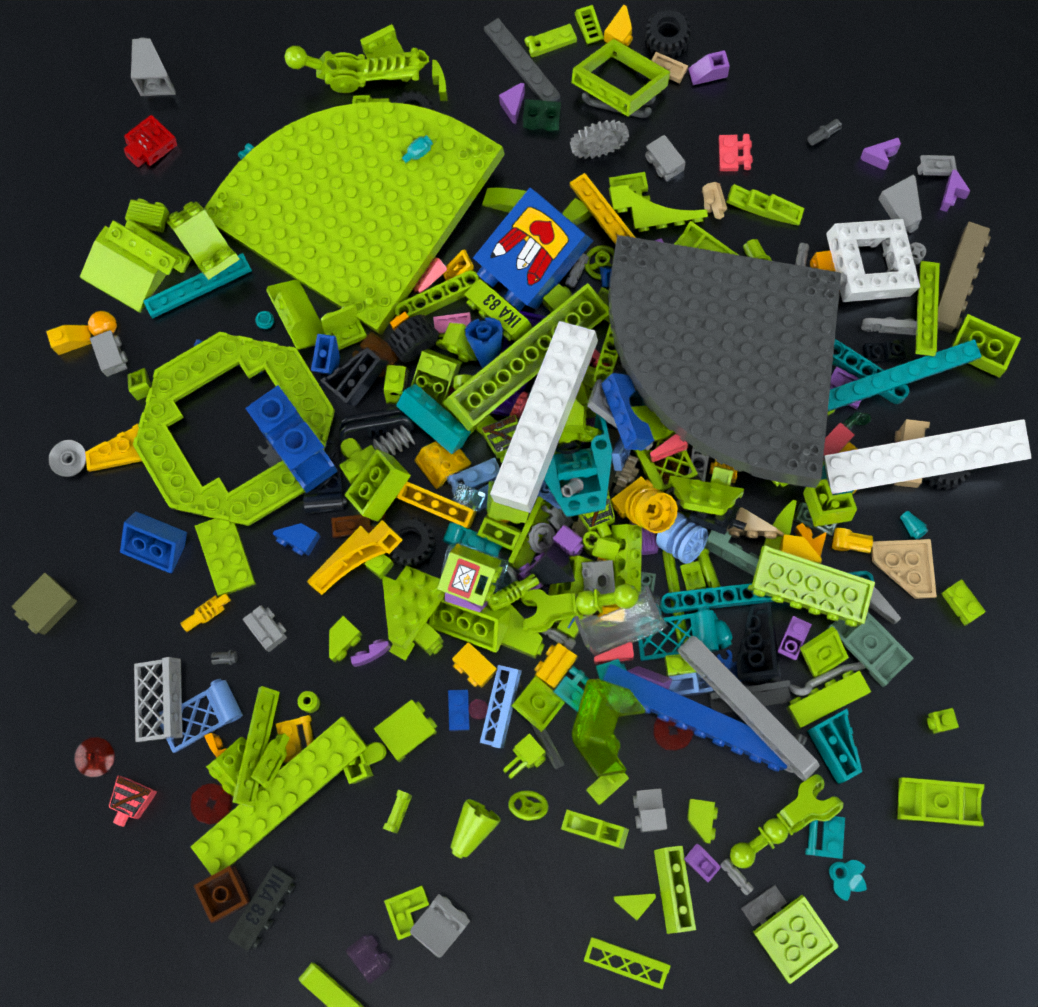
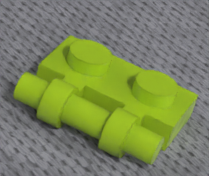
M645 172L609 178L610 187L628 184L633 192L650 201L649 195L642 196V192H648Z

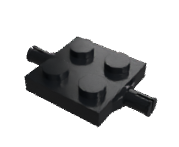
M734 505L728 508L723 516L691 510L692 512L688 520L723 535L732 527L744 531L747 523L736 519L740 507Z

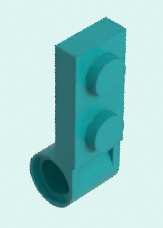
M452 522L449 523L442 540L455 547L456 544H460L494 558L498 557L502 547L487 540V537L478 536L477 532Z

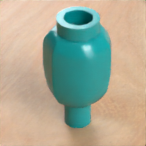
M427 135L418 137L408 146L407 153L402 159L405 163L411 159H420L431 150L433 142Z
M714 613L718 645L721 649L732 645V634L727 624L722 620H718Z

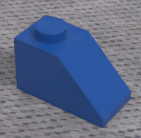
M317 334L311 371L318 374L331 375L339 367L340 362L336 336Z

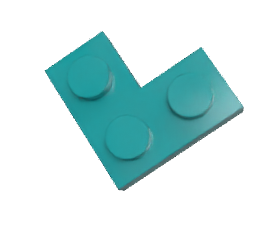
M590 450L571 454L572 462L555 464L559 480L568 481L573 478H587L597 475V466Z

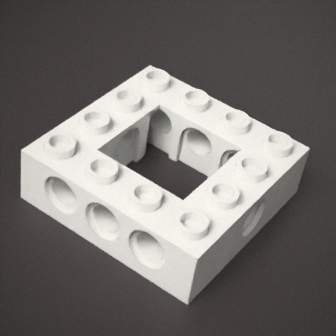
M903 219L837 223L826 233L835 271L841 273L840 293L843 302L910 297L920 288ZM882 243L883 257H885L888 267L887 272L865 274L858 247L871 246L872 248Z

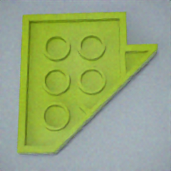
M409 566L403 569L396 580L386 576L382 578L388 637L392 644L407 650L445 596V592L437 589L440 579Z

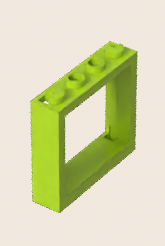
M612 39L573 68L572 83L629 117L668 86L670 71L617 40ZM614 57L648 77L651 81L630 96L591 72L609 58Z

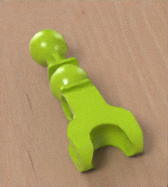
M630 584L619 585L614 592L600 594L597 589H594V592L584 590L578 595L576 593H565L549 596L540 589L529 590L525 592L521 601L526 606H537V611L532 617L523 620L522 629L527 633L545 632L551 628L555 621L581 616V613L592 615L597 610L599 613H602V606L617 604V606L623 609H629L636 605L639 594L637 589Z
M817 774L811 776L800 784L798 797L783 808L780 813L776 814L778 818L767 820L763 830L761 827L758 828L761 835L750 843L740 842L731 848V862L738 868L746 869L752 866L755 862V854L769 844L774 849L773 844L783 843L787 839L788 833L793 835V833L798 832L814 820H831L843 809V802L835 796L824 801L816 799L819 792L824 788V779Z

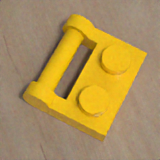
M311 715L276 724L279 735L285 733L290 737L285 747L287 749V756L283 761L284 763L290 762L302 751L297 725H303L307 746L314 741L310 722H312Z

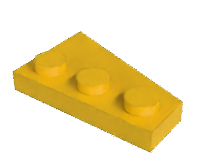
M139 424L132 426L133 428L126 432L117 434V437L107 442L104 441L86 451L87 470L91 472L141 462L142 460L133 446Z

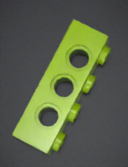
M630 524L612 525L611 537L621 544L618 554L613 561L615 590L622 584L634 586L639 594L636 604H641L642 527Z

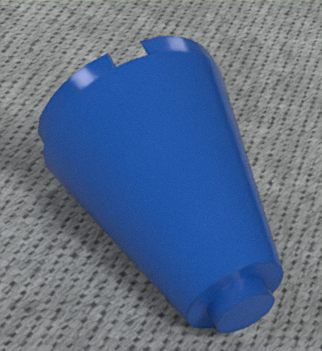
M488 317L485 318V321L480 322L479 319H476L466 326V339L481 367L484 368L501 354L503 335L501 322L495 318Z

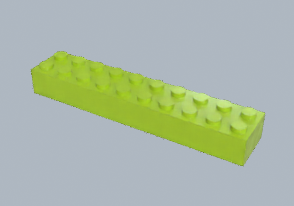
M587 283L448 396L444 403L468 431L471 430L539 373L559 321L592 329L609 315V308Z

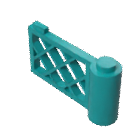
M709 607L698 608L696 613L659 619H652L651 616L640 617V621L636 622L641 661L661 659L667 655L679 654L678 648L687 637H691L689 635L691 631L693 636L697 637L711 652L718 651L719 645L714 611L709 610ZM691 619V627L687 633L678 627L682 620ZM665 622H669L674 626L668 635L659 630ZM650 625L654 628V631L647 638L642 634L641 626ZM676 628L685 634L679 643L670 638ZM657 631L666 637L659 646L651 641ZM669 639L677 646L672 652L666 653L661 648ZM650 642L657 649L653 655L645 656L644 648Z

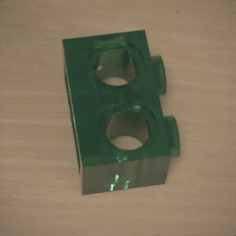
M525 99L523 127L531 130H559L561 102Z

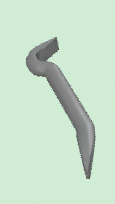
M861 662L842 665L808 681L804 688L790 684L789 690L798 696H805L811 692L812 688L851 670L857 671L866 667Z

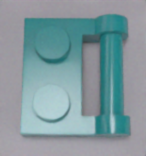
M834 816L829 821H823L821 850L816 849L818 820L810 822L808 848H806L805 855L843 859L845 817Z

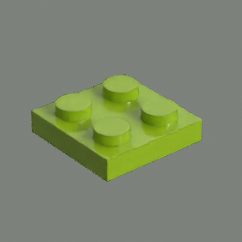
M833 626L800 647L814 678L830 671L849 658L839 634Z
M535 676L511 706L542 732L565 702L553 693V690L542 680Z

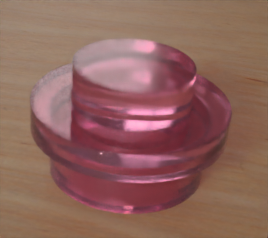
M480 699L472 701L468 708L469 714L474 719H483L488 710L486 702Z

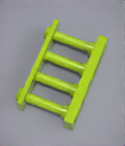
M131 219L127 220L125 227L113 220L105 235L107 239L167 275H170L173 268L181 273H185L192 259L189 254Z

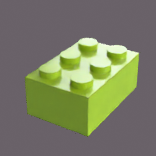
M967 314L950 348L975 339L982 357L968 364L1000 378L1006 371L1021 338Z
M376 449L345 496L362 516L379 522L411 475L392 455Z

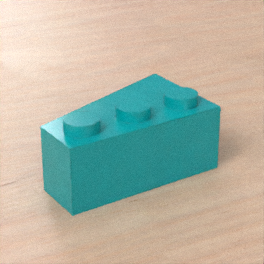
M848 709L807 731L837 784H841L862 772L857 747L854 745L852 736L853 730L852 727L850 728L848 720Z

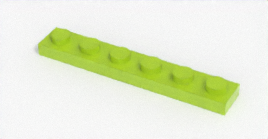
M921 261L919 265L920 288L918 289L915 354L935 356L937 352L940 263Z
M264 686L258 689L232 801L233 803L250 808L254 807L259 783L251 775L268 746L280 693Z

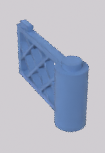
M221 678L214 680L206 691L182 703V712L186 707L193 708L190 719L182 717V720L189 722L186 733L182 732V735H185L182 744L176 746L173 741L174 738L167 739L173 753L180 751L205 737L204 735L212 733L243 716L226 680H221ZM205 696L209 700L207 710L198 707L200 699ZM197 710L206 712L203 723L194 721ZM210 714L216 715L219 721L218 724L214 726L206 725ZM161 723L160 727L164 733V725ZM193 723L202 726L200 733L196 736L189 734Z

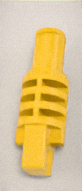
M226 593L219 598L216 596L212 597L196 608L193 615L181 622V626L188 632L198 624L208 622L224 611L223 606L231 601Z

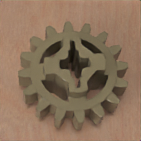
M630 455L622 471H616L613 479L616 486L613 493L619 494L635 481L639 468H636L639 458Z

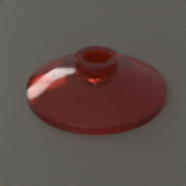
M94 737L85 740L79 745L75 753L77 769L88 777L104 775L110 770L114 762L113 747L102 738ZM92 753L95 754L94 760H90V755Z

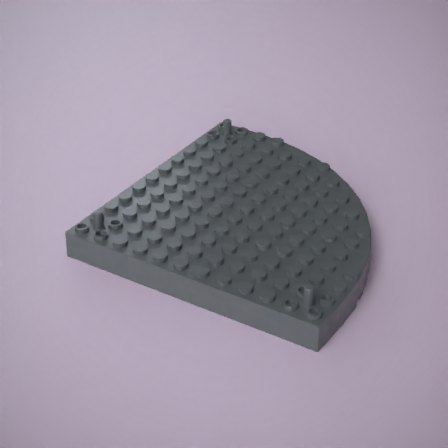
M617 235L608 294L610 327L622 367L630 376L635 390L639 392L645 405L661 419L660 422L670 431L673 430L680 436L683 442H688L694 446L695 450L704 456L708 455L716 459V462L722 465L724 463L733 467L734 470L745 471L752 474V476L811 488L817 487L822 477L841 273Z

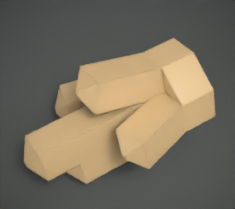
M720 183L706 184L702 187L704 209H707L708 213L713 211L714 217L721 219L724 217L723 212L726 211L727 206Z

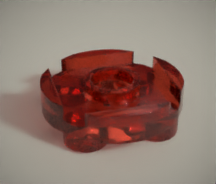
M657 718L654 723L653 733L656 742L662 748L676 751L685 748L690 743L693 737V730L677 728L678 735L673 734L671 736L669 735L670 730L668 727H674L676 723L670 720L665 722Z
M205 784L192 794L191 811L199 822L217 824L231 810V795L220 785ZM209 799H212V801H216V804L213 806L214 809L212 810L210 807H207L206 805Z

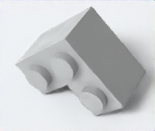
M661 789L636 791V796H633L634 808H638L639 814L635 816L636 829L640 828L641 833L666 830L667 823Z

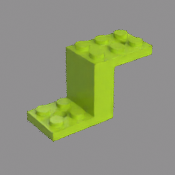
M189 202L183 207L182 211L179 213L176 211L168 216L167 224L175 232L208 280L240 260L237 254L228 246L205 209L197 202Z

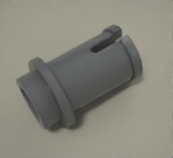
M236 651L212 652L211 658H219L211 660L213 665L228 663L233 665L237 663Z

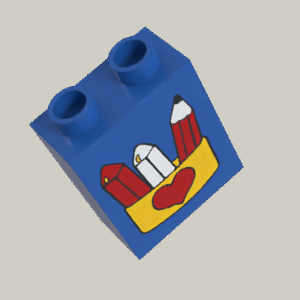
M529 188L475 254L473 259L482 266L477 272L481 279L492 287L500 281L509 289L503 297L519 311L525 305L537 310L543 303V297L558 285L593 240L540 194Z

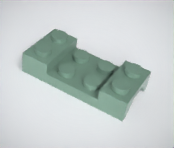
M712 530L707 538L706 549L754 576L759 556L754 553L748 554L744 552L743 548L736 543L730 544L729 540L732 535L729 534V531L723 535Z
M867 612L865 624L851 627L846 625L845 621L839 619L827 628L829 629L833 626L837 630L842 644L870 671L869 674L882 687L886 686L897 673L914 659L869 612Z

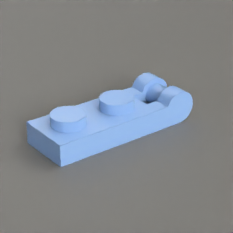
M494 457L449 476L447 482L453 488L451 490L453 496H457L463 488L464 492H467L495 480L500 468ZM463 479L465 484L460 486L458 481Z

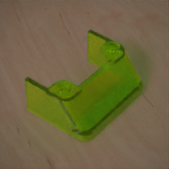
M596 678L589 679L586 682L572 730V739L597 777L625 773L626 768L617 757L620 742L613 732L618 717L645 713V709L630 689Z

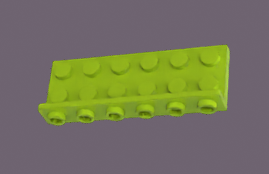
M762 546L752 584L748 586V590L753 591V594L756 596H770L774 602L783 603L785 601L790 603V607L796 609L803 607L809 609L808 612L811 614H825L827 619L833 621L840 619L845 621V624L848 626L857 627V625L865 624L875 582L768 546Z

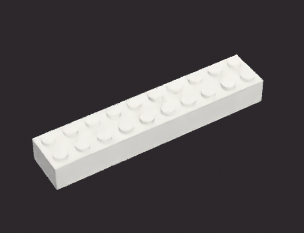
M559 321L490 495L494 502L531 513L597 345L596 331Z
M1023 419L824 455L823 458L828 484L832 494L1031 459V452L1025 420Z

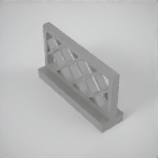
M166 657L162 658V660L134 664L136 742L183 738L181 659ZM159 665H162L163 673L161 676L155 672ZM146 667L149 671L145 678L141 676V668ZM152 675L157 679L153 687L148 683ZM160 684L163 685L161 696L156 692ZM144 686L149 690L145 698L142 696ZM152 695L158 699L153 707L148 703ZM161 703L163 704L162 715L156 711ZM144 706L150 710L145 718L142 715ZM153 714L158 718L154 726L148 722ZM161 723L164 725V734L162 735L157 731ZM146 725L150 731L146 737H142V729Z

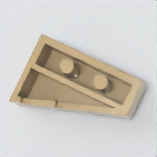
M906 419L900 429L895 432L894 441L901 442L925 437V430L929 428L930 422ZM922 478L897 482L894 485L918 488L922 483Z

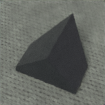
M555 543L550 546L529 571L530 574H534L542 585L575 582L569 556Z

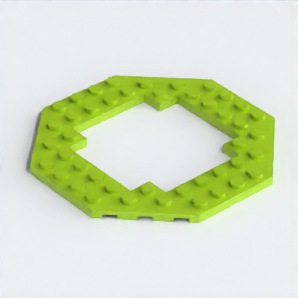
M218 332L155 369L154 379L145 401L146 406L139 421L137 436L134 438L133 446L171 509L250 526L305 492L283 461L230 492L227 491L219 477L202 486L168 429L170 425L184 418L175 402L240 364L249 379L266 370L274 385H279L324 447L326 446L335 410L296 348Z

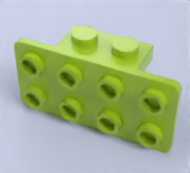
M292 280L268 286L266 291L295 347L303 349L315 346L317 334H324L322 323L301 283L298 280Z

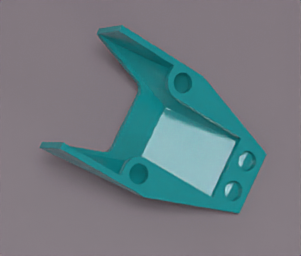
M597 413L594 427L602 430V434L593 438L590 448L580 450L591 451L597 466V475L587 478L578 477L583 481V490L579 493H574L571 497H565L561 490L570 480L558 479L555 464L572 462L571 454L553 455L544 478L546 485L566 517L606 509L612 447L606 421Z

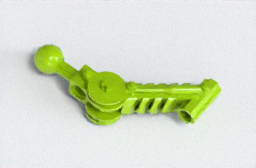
M293 45L286 50L284 55L285 62L289 67L300 69L307 66L316 69V77L325 80L326 84H330L331 88L339 93L354 92L358 87H364L366 81L382 79H401L405 82L412 79L417 81L419 80V71L429 62V56L426 55L425 51L418 50L417 48H413L411 52L389 54L384 57L365 59L363 54L355 56L347 52L332 54L330 51H326L317 59L307 56L306 51L302 47Z

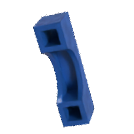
M612 373L601 385L625 449L643 451L654 441L648 423L637 417L630 406L629 397L636 390L629 375Z

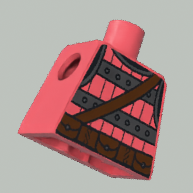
M118 775L109 808L118 811L113 823L124 827L129 817L139 819L157 791Z

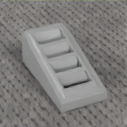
M874 587L869 608L893 625L896 624L901 617Z

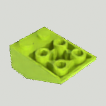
M426 349L421 353L411 386L413 384L418 385L442 406V402L451 393L454 377L458 375L462 361Z

